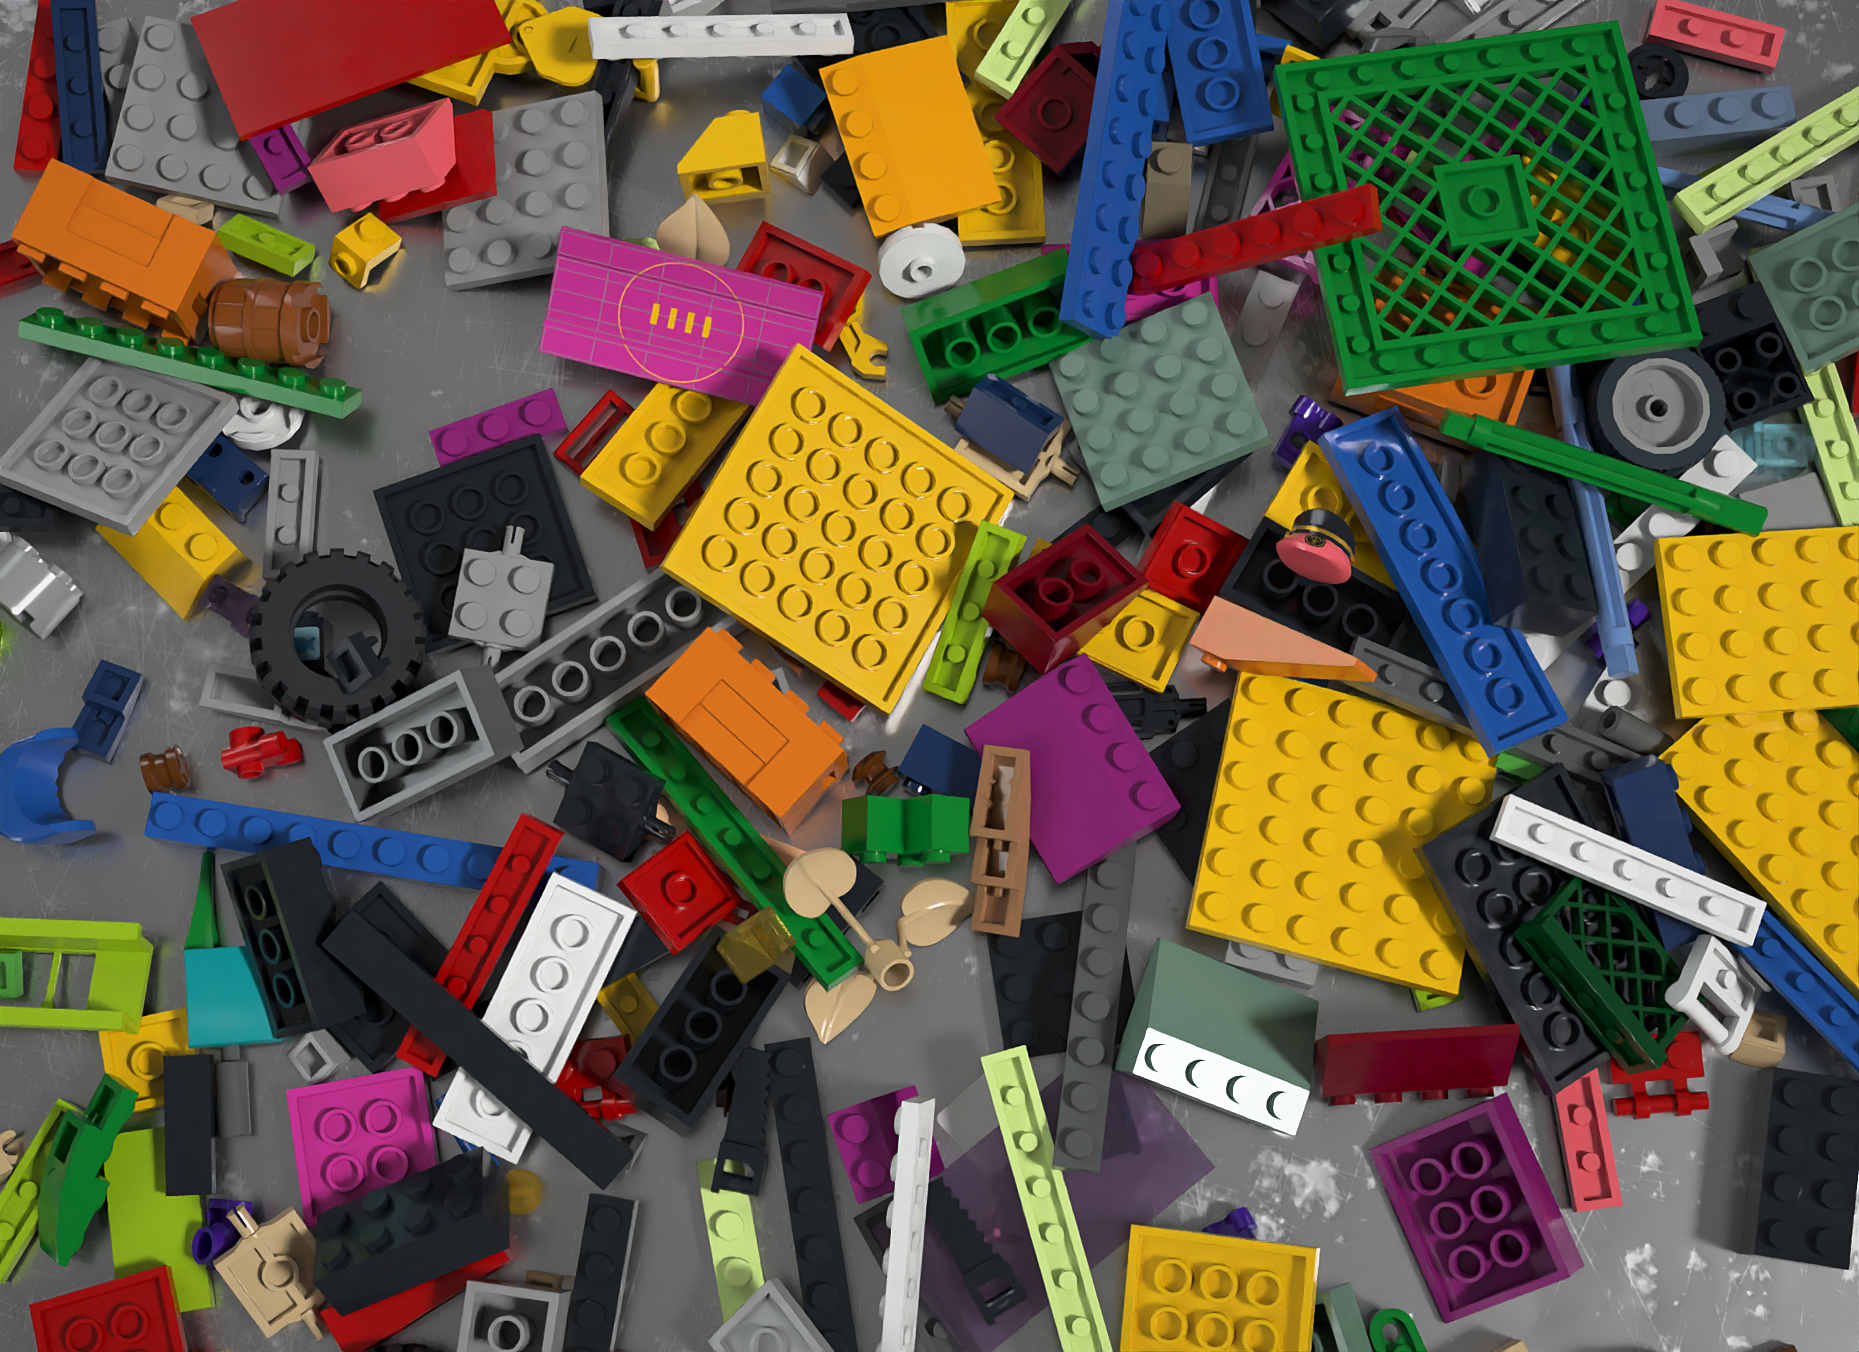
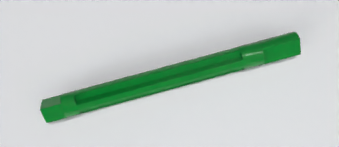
M1446 407L1438 427L1442 434L1461 439L1465 444L1750 536H1759L1768 516L1766 507L1476 413L1470 415Z

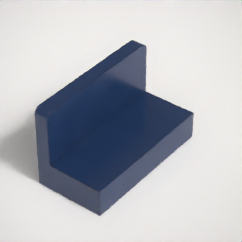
M990 372L973 388L954 428L960 434L1024 474H1028L1033 469L1045 444L1058 432L1065 418Z

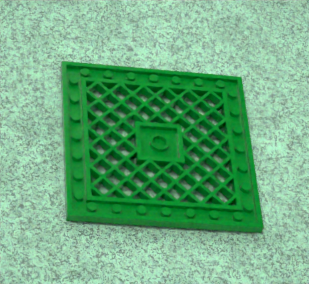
M1618 20L1274 66L1272 75L1301 202L1347 190L1345 175L1358 182L1355 187L1370 183L1377 187L1378 196L1384 199L1379 206L1382 232L1393 239V242L1386 251L1366 239L1367 236L1312 250L1345 396L1696 347L1703 340ZM1553 77L1547 85L1537 80ZM1560 80L1580 92L1574 102L1554 90ZM1509 83L1504 91L1495 86L1496 84ZM1518 86L1537 97L1531 108L1511 96ZM1466 89L1461 97L1451 90ZM1475 91L1495 103L1488 113L1468 102ZM1424 94L1418 103L1408 97ZM1432 97L1451 108L1445 119L1425 108ZM1586 97L1589 101L1591 113L1580 107ZM1380 100L1375 108L1365 103ZM1544 102L1564 114L1557 125L1537 113ZM1389 103L1408 114L1401 125L1382 114ZM1330 106H1337V107L1334 109V111H1333L1332 113H1330L1329 107H1330ZM1501 108L1521 120L1514 130L1495 119ZM1346 109L1365 120L1358 131L1339 120ZM1458 114L1478 125L1471 136L1451 124ZM1570 119L1591 131L1584 142L1564 130ZM1415 120L1435 131L1427 142L1408 130ZM1372 125L1391 136V139L1384 148L1365 137ZM1527 125L1547 136L1541 147L1521 136ZM1485 130L1504 142L1497 153L1478 142V139ZM1336 135L1348 142L1341 153L1339 152ZM1442 136L1461 148L1454 159L1434 147ZM1597 136L1602 153L1590 146ZM1554 141L1574 153L1568 164L1547 152ZM1399 142L1418 154L1410 165L1391 153ZM1511 147L1531 159L1524 170L1520 154L1505 156ZM1355 148L1374 159L1367 171L1348 159ZM1468 153L1479 159L1462 162ZM1581 158L1601 170L1594 181L1574 169ZM1425 159L1436 165L1432 167L1429 174L1430 177L1417 170ZM1538 164L1558 176L1551 187L1530 175ZM1381 165L1401 176L1393 188L1374 176ZM1607 175L1612 193L1600 186ZM1408 181L1427 193V196L1420 205L1400 193ZM1564 181L1585 193L1578 204L1557 192ZM1529 192L1541 199L1534 210ZM1591 198L1612 210L1605 221L1584 209ZM1434 199L1439 217L1427 210ZM1391 204L1411 216L1403 228L1383 216ZM1547 204L1568 216L1561 227L1540 215ZM1617 215L1619 216L1622 232L1611 226ZM1574 221L1595 233L1588 245L1567 232ZM1417 222L1437 233L1430 245L1410 233ZM1539 232L1552 239L1545 250L1533 244L1537 241L1540 235ZM1444 238L1448 254L1463 253L1457 262L1436 250ZM1601 238L1622 250L1615 262L1594 249ZM1558 244L1579 256L1571 268L1550 255ZM1400 245L1420 256V259L1413 268L1408 267L1393 257V254ZM1507 246L1501 256L1489 250ZM1514 250L1535 262L1527 274L1507 261ZM1363 254L1376 262L1369 274L1367 273ZM1628 255L1633 273L1621 266ZM1471 256L1491 268L1483 280L1463 268ZM1585 261L1606 274L1599 285L1577 272ZM1427 262L1447 274L1439 286L1419 274ZM1541 267L1562 279L1555 291L1534 279ZM1383 268L1403 280L1395 292L1375 280ZM1497 273L1518 285L1511 297L1490 285ZM1612 278L1633 291L1626 302L1605 290V287ZM1454 279L1474 291L1467 303L1446 291ZM1568 284L1589 297L1582 309L1561 296ZM1410 285L1430 297L1422 310L1402 297ZM1525 290L1545 303L1538 315L1517 302ZM1373 295L1386 303L1378 316ZM1481 296L1501 309L1494 321L1473 309ZM1639 296L1642 305L1632 306ZM1595 301L1607 308V310L1588 312ZM1437 302L1457 315L1449 327L1429 315ZM1393 308L1413 321L1405 333L1384 321ZM1551 308L1564 315L1545 318ZM1507 314L1521 321L1501 324ZM1463 320H1466L1467 322L1476 327L1471 329L1457 330L1463 322ZM1419 326L1432 333L1412 337Z

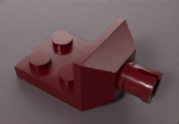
M1093 41L1057 44L993 117L997 123L1059 177L1086 147L1102 43L1099 47Z

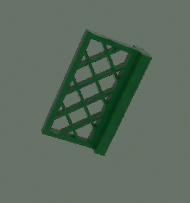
M1571 874L1535 918L1522 923L1513 935L1628 1075L1659 1069L1668 1057L1664 1050L1690 1019L1683 1011L1678 1012L1674 1009H1669V1004L1665 1001L1667 985L1677 982L1682 970L1620 894L1590 882L1595 888L1596 905L1583 903L1581 884L1584 879ZM1560 909L1570 910L1572 934H1568L1554 917ZM1583 912L1597 913L1599 937L1585 935ZM1610 915H1616L1624 924L1625 940L1612 939ZM1585 944L1599 945L1601 969H1596L1587 958ZM1612 947L1626 948L1627 972L1614 971ZM1639 950H1645L1652 958L1654 975L1640 974ZM1614 979L1628 981L1630 1005L1625 1004L1615 992ZM1641 982L1654 983L1656 1007L1643 1006ZM1699 992L1696 999L1702 1004L1705 998ZM1643 1014L1657 1016L1658 1036L1655 1039L1644 1027Z

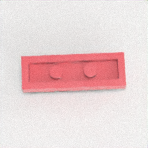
M1656 0L1645 41L1772 74L1776 68L1786 28L1679 0Z
M1595 1068L1559 1093L1552 1095L1573 1212L1623 1206L1598 1069Z

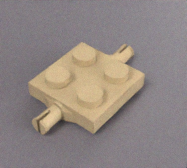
M952 395L944 411L959 418L966 402ZM1065 419L1058 432L1045 444L1033 469L1028 474H1024L964 435L954 449L957 453L1016 492L1015 495L1027 502L1039 482L1050 473L1073 486L1082 471L1060 458L1061 447L1073 429L1071 423Z
M244 1204L236 1206L238 1214L245 1223H242L233 1209L226 1217L232 1222L242 1237L235 1246L213 1261L214 1267L267 1338H270L287 1324L298 1322L302 1319L314 1334L316 1340L324 1338V1334L316 1324V1321L327 1335L331 1331L318 1308L325 1297L313 1284L315 1236L292 1205L270 1221L260 1223L259 1225L256 1224L248 1213Z

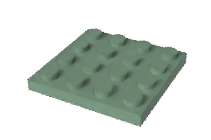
M1210 291L1120 329L1118 336H1112V339H1095L1048 362L1105 512L1272 444Z

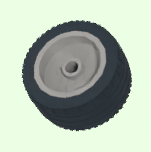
M1687 348L1613 358L1593 378L1584 397L1585 412L1594 452L1673 478L1685 473L1698 464L1715 446L1722 433L1726 419L1725 393L1713 368L1711 369L1701 356H1697L1695 352H1691Z

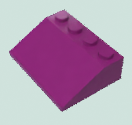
M1086 652L1048 672L964 729V733L981 761L984 744L1030 751L1031 804L1029 840L1056 885L1172 821L1181 807Z
M1507 1092L1369 1150L1445 1324L1570 1278L1585 1266Z

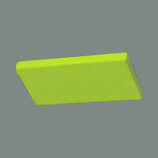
M165 1126L119 1133L113 1142V1150L109 1159L103 1164L105 1179L110 1182L106 1195L115 1280L167 1265L172 1269L180 1312L215 1307L212 1271L206 1269V1265L198 1264L192 1255L194 1235L200 1228L207 1227L204 1195L166 1196Z

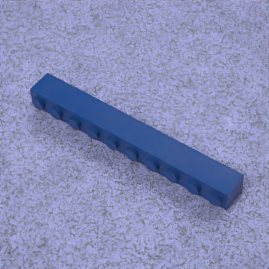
M153 791L144 832L145 837L158 843L244 857L310 837L313 847L320 854L322 860L321 869L473 894H480L504 848ZM553 856L529 903L538 904L554 871L602 893L606 869L597 862Z

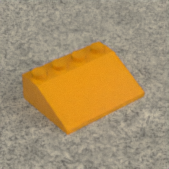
M947 35L858 55L818 69L873 235L879 244L885 242L890 235L901 228L912 225L913 229L924 228L923 223L938 224L1002 202Z

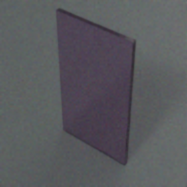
M1114 1044V1052H1113L1112 1066H1113V1063H1114V1060H1115V1057H1116V1054H1117V1051H1118V1047H1117L1115 1044ZM1113 1069L1111 1070L1099 1176L1061 1171L1089 1270L1093 1269L1130 1238L1131 1224L1146 1225L1215 1168L1146 1082ZM1063 1073L1039 1092L1054 1146ZM1000 1125L929 1182L931 1183L943 1176L944 1186L952 1188V1198L960 1199V1209L968 1210V1220L976 1221V1231L984 1232V1242L993 1245V1254H1000L1005 1261L1009 1262L1028 1296L1027 1300L996 1317V1323L989 1327L962 1281V1273L926 1211L919 1293L965 1352H992L1050 1304ZM885 1218L870 1231L886 1250L890 1247L891 1229L887 1227ZM995 1278L979 1287L978 1290L986 1302L1011 1287L1007 1279Z

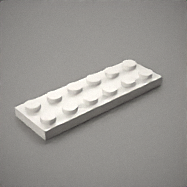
M556 871L552 873L482 1019L555 1083L638 910ZM461 1066L432 1123L433 1126L478 1147L483 1146L488 1152L514 1164L518 1163L533 1132L531 1127Z

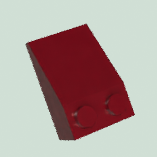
M1086 523L992 583L981 616L1042 675H1045L1083 648L1148 587L1150 581L1095 529Z

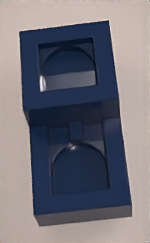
M101 659L82 695L85 705L72 727L78 730L79 742L69 750L107 764L110 763L136 704L144 679L143 674Z

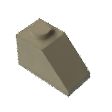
M1152 141V151L1147 160L1145 173L1146 191L1143 202L1141 240L1168 239L1186 235L1191 185L1192 143Z

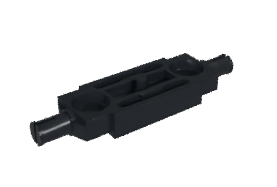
M1131 681L1104 682L1110 692H1141V694L1112 695L1130 725H1141L1144 727L1143 729H1133L1138 738H1154L1155 733L1176 732L1181 716H1201L1207 713L1206 697L1180 699L1174 685H1166L1162 696Z

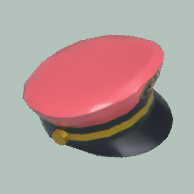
M1310 509L1299 514L1294 520L1291 532L1287 531L1285 537L1276 544L1277 553L1288 568L1303 577L1324 584H1339L1348 581L1351 576L1350 563L1354 564L1357 555H1354L1355 539L1348 524L1335 513L1324 509Z

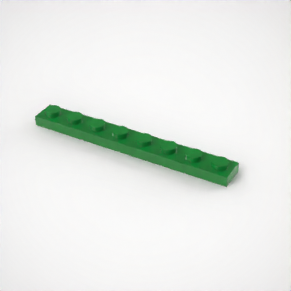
M39 308L35 313L19 320L18 324L19 338L343 419L361 406L362 389L346 386L347 383L338 378L318 379L306 376L305 371L298 368L286 367L278 369L266 366L265 362L261 359L257 360L249 357L234 359L224 356V352L218 348L202 347L198 349L184 345V342L178 338L162 337L158 339L144 335V332L138 328H114L104 325V322L98 318L66 316L58 308Z
M643 695L606 718V727L639 766L667 781L662 795L826 992H829L863 968L865 959L825 912L818 917L807 918L797 914L789 906L783 893V878L787 866Z

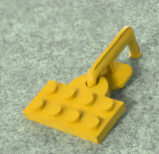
M494 0L512 37V43L406 81L478 106L494 72L515 75L529 72L535 68L538 75L542 78L565 86L574 87L586 82L590 83L599 59H593L588 36V17L603 16L575 6H569L548 13L544 6L536 0ZM633 58V65L640 72L633 98L645 102H655L660 94L657 59Z

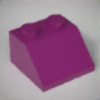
M915 1085L869 1099L827 1115L858 1204L890 1194L895 1190V1182L891 1180L890 1176L892 1159L898 1153L899 1135L894 1130V1121L898 1108L902 1107V1101L919 1096ZM933 1134L929 1179L946 1173Z

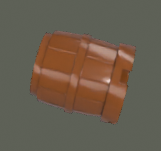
M264 277L257 279H229L226 283H221L216 287L209 306L208 328L213 347L224 352V356L234 359L249 357L251 359H261L265 362V365L270 363L289 364L291 367L314 369L323 359V356L316 355L319 343L328 344L331 317L329 300L327 295H319L317 290L323 286L320 282L296 280L292 283Z

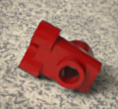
M255 726L241 727L228 733L230 747L221 751V761L224 769L237 774L238 778L241 779L258 778L265 774L264 768L284 766L302 760L301 745L296 738L287 739L283 731L265 734L263 728Z

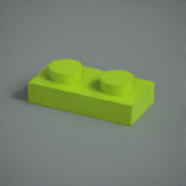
M240 213L217 229V235L225 249L230 250L238 257L249 258L270 267L272 271L278 274L294 277L314 260L316 245Z

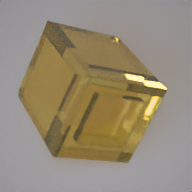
M768 905L726 933L716 948L742 983H747L786 957L797 941L772 907Z

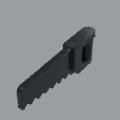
M746 1047L741 1053L725 1135L719 1146L711 1186L712 1193L719 1194L720 1190L759 1197L767 1160L765 1145L761 1142L766 1136V1132L762 1127L767 1123V1118L763 1114L769 1108L765 1100L770 1095V1092L765 1087L771 1082V1078L767 1073L772 1068L768 1060L773 1055V1052ZM726 1159L747 1163L754 1172L753 1177L724 1171Z
M943 1176L929 1183L926 1211L962 1273V1281L987 1325L990 1327L996 1323V1317L1027 1300L1028 1296L1009 1262L1005 1261L1000 1254H993V1245L984 1242V1232L976 1231V1221L968 1220V1210L960 1209V1199L952 1198V1188L944 1186ZM995 1278L1007 1279L1011 1287L986 1302L978 1290L979 1287Z

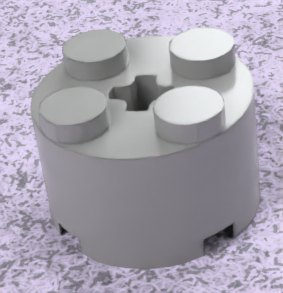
M18 536L0 552V609L28 632L44 641L79 603V598L83 592L72 583L73 579L54 563L48 565L38 556L37 550Z

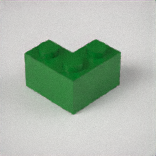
M929 794L908 799L874 795L842 800L841 850L848 855L859 856V863L868 865L886 864L887 859H896L897 867L923 868L924 863H951V856L969 853V798Z

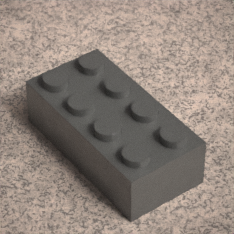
M490 664L459 669L322 740L356 824L387 817L524 749Z

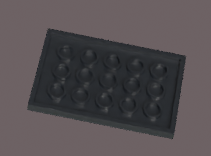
M1562 762L1546 768L1413 849L1505 1023L1519 1024L1520 1035L1517 1045L1544 1096H1552L1559 1093L1613 1056L1513 935L1522 923L1535 918L1571 874L1492 841L1490 836L1503 800L1509 794L1599 831ZM1584 880L1581 884L1583 903L1596 905L1595 888L1589 881ZM1622 896V898L1627 902V904L1636 913L1640 920L1645 924L1649 931L1654 935L1638 903L1632 899ZM1560 909L1554 917L1568 934H1572L1570 910ZM1583 912L1585 935L1599 937L1597 913ZM1610 915L1612 939L1625 940L1624 924L1616 915ZM1585 944L1587 958L1596 969H1601L1599 945ZM1612 947L1614 971L1627 972L1626 948ZM1639 950L1640 974L1654 975L1652 958L1645 950ZM1614 979L1615 992L1625 1004L1630 1005L1628 981ZM1641 982L1643 1006L1656 1007L1654 983ZM1643 1014L1644 1027L1650 1033L1657 1028V1016Z

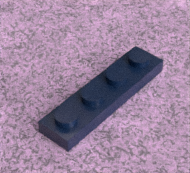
M50 0L63 163L87 174L105 173L109 159L96 1Z

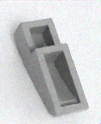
M210 662L199 705L202 707L327 737L345 729L344 724H332L331 728L318 727V722L306 719L305 723L292 717V712L286 707L280 709L271 701V694L266 688L262 689L256 678L255 670Z

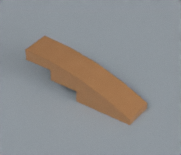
M984 744L970 835L977 837L970 883L978 884L970 930L1019 938L1026 888L1030 837V751L1025 749Z

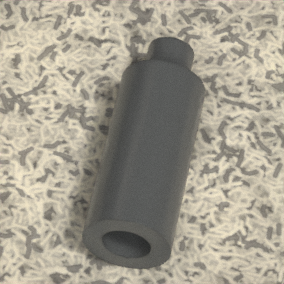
M1619 706L1609 707L1602 714L1598 723V731L1601 735L1642 756L1652 754L1658 758L1675 743L1673 737Z
M239 1045L222 1046L221 1063L214 1064L217 1138L251 1135L248 1061H240Z

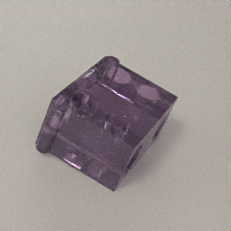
M216 574L198 602L208 611L228 622L231 630L243 637H248L251 613L255 601H259L260 597L255 594H249Z

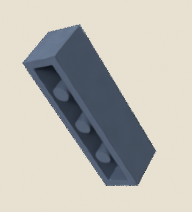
M1790 84L1640 101L1655 159L1754 148L1797 123Z

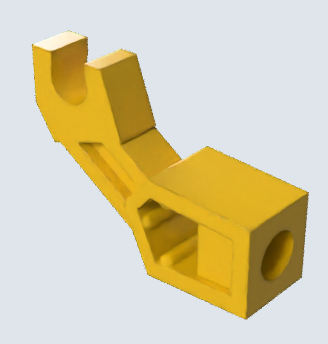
M864 290L854 308V314L847 320L838 339L851 362L852 370L862 378L885 380L886 366H875L871 364L870 359L878 354L888 356V344L866 333L864 334L860 327L864 319Z

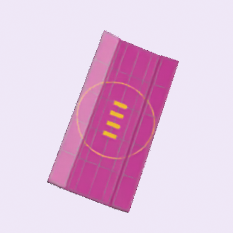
M562 226L547 313L538 352L757 406L792 347L799 343L809 351L812 350L825 292Z

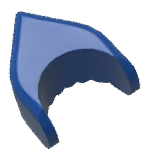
M74 728L45 729L14 742L0 754V835L21 844L49 845L73 843L96 833L93 820H72L66 817L65 811L59 806L60 799L56 796L58 787L55 781L59 776L57 768L63 762L65 752L79 742L78 730Z

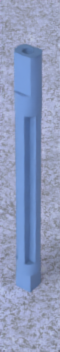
M1555 141L1547 151L1566 164L1574 155V153ZM1582 158L1574 167L1575 170L1592 181L1601 172V170ZM1657 166L1667 201H1672L1678 192L1702 179L1699 176ZM1608 175L1601 184L1610 186ZM1767 195L1733 215L1732 218L1795 234L1837 212Z
M1575 364L1545 368L1559 441L1594 452ZM1567 476L1598 609V614L1595 617L1608 676L1622 679L1639 674L1634 651L1635 645L1602 487Z

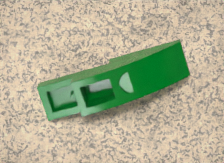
M108 1073L104 1074L84 1114L67 1109L48 1154L42 1178L38 1205L40 1248L58 1265L64 1267L68 1265L73 1253L77 1252L81 1247L86 1228L95 1211L99 1210L105 1201L106 1190L110 1182L98 1171L101 1165L109 1159L113 1150V1142L123 1123L131 1117L135 1108V1101L139 1095L135 1089L121 1078Z

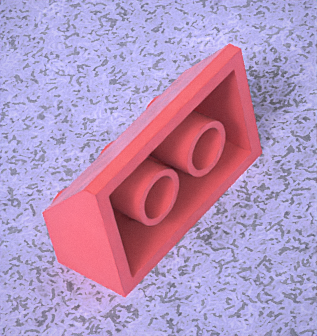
M449 97L343 127L307 167L331 212L334 213L348 208L351 212H357L377 200L385 199L386 202H394L407 195L410 191L421 189L423 193L442 186L445 183L444 177L456 163L453 105Z

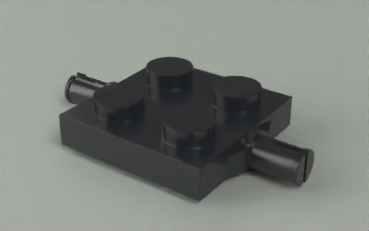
M587 741L574 770L557 760H553L548 765L552 770H546V777L552 778L565 786L564 797L554 817V824L620 862H632L639 843L647 834L659 839L664 844H669L674 839L669 834H676V827L656 817L658 800L667 782L665 779L604 745L593 741Z

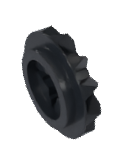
M1653 43L1636 47L1627 54L1639 101L1684 95L1689 82V72L1685 61L1675 50L1665 45ZM1658 65L1661 66L1658 80L1663 85L1656 83L1649 90L1645 89L1647 77L1642 73L1649 75L1653 70H1656Z

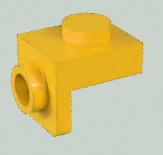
M369 212L334 236L328 261L329 266L341 278L346 279L357 289H361L367 283L370 269L398 251L402 238Z

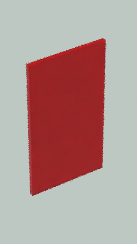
M238 0L190 18L241 142L512 43V37L494 0Z

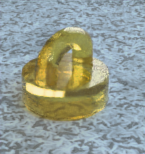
M516 1169L505 1174L510 1181V1214L521 1216L531 1214L537 1210L542 1204L545 1195L544 1183L541 1178L533 1171L526 1169Z

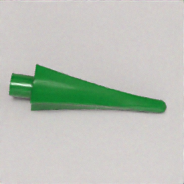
M208 850L202 854L198 890L183 953L184 950L220 948L214 899L213 854Z

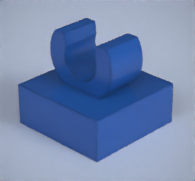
M1255 33L1267 87L1271 70H1274L1275 65H1280L1284 50L1287 45L1291 46L1292 41Z

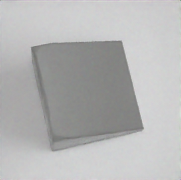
M328 1027L306 1033L286 1054L309 1086L324 1083L355 1057Z

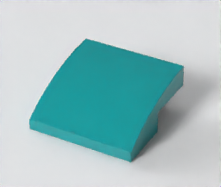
M246 946L184 950L188 1049L282 1042L283 1038H275Z

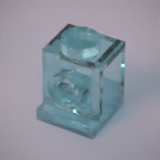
M1759 422L1749 426L1742 433L1743 451L1758 465L1748 476H1798L1808 467V462H1813L1815 439L1813 436H1806L1805 424H1763V422ZM1778 442H1787V452L1779 448Z

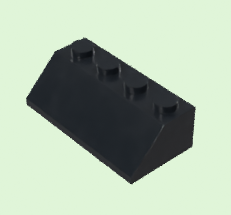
M303 838L221 864L223 877L275 1038L279 1039L322 1030L367 1013L363 1002L364 990L359 980L356 979L355 974L321 945L336 929L338 921L335 915V900L327 890L321 872L322 860L317 849L313 847L311 838Z

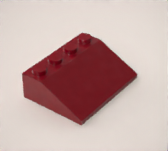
M1519 1024L1326 1035L1315 1041L1313 1067L1316 1098H1328L1329 1106L1356 1105V1096L1374 1095L1375 1104L1403 1102L1402 1093L1420 1092L1421 1101L1449 1099L1448 1091L1466 1090L1467 1098L1495 1097L1494 1088L1504 1087L1508 1084L1520 1035Z

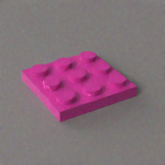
M416 1067L286 1090L303 1216L308 1228L317 1227L318 1214L326 1212L334 1206H340L364 1196L372 1190L383 1188L407 1178L415 1172L440 1164L435 1128L432 1125L433 1115L427 1074Z

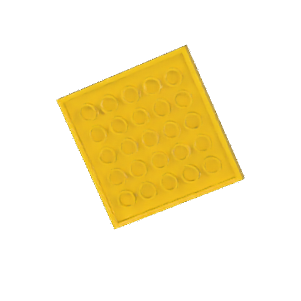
M797 343L788 353L659 569L884 717L892 712L950 609L981 520L998 524L1016 492Z
M1242 671L1238 672L1185 929L1449 998L1458 995L1466 948L1413 849L1491 802L1497 770L1494 765L1498 754L1488 758L1478 739L1406 709L1282 676L1253 675Z

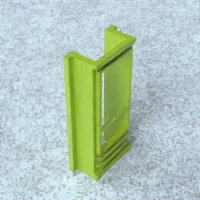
M0 917V950L54 953L46 998L42 1002L41 1008L0 1006V1027L113 1031L139 1034L154 946L141 935L142 925L133 922ZM62 954L96 955L86 1010L55 1009L56 1006L53 1000Z

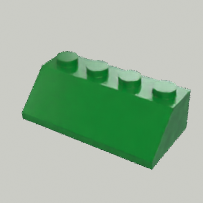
M1065 247L900 308L935 405L949 400L952 395L957 397L971 392L990 372L1001 379H1006L1046 364L1096 339L1059 320L1069 257Z

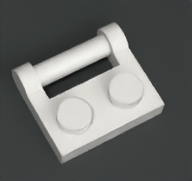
M1698 934L1679 980L1673 983L1665 993V1001L1675 1011H1683L1709 1037V1044L1719 1054L1728 1055L1738 1048L1763 989L1742 967L1738 959L1714 935ZM1699 992L1725 1016L1722 1024L1696 999Z

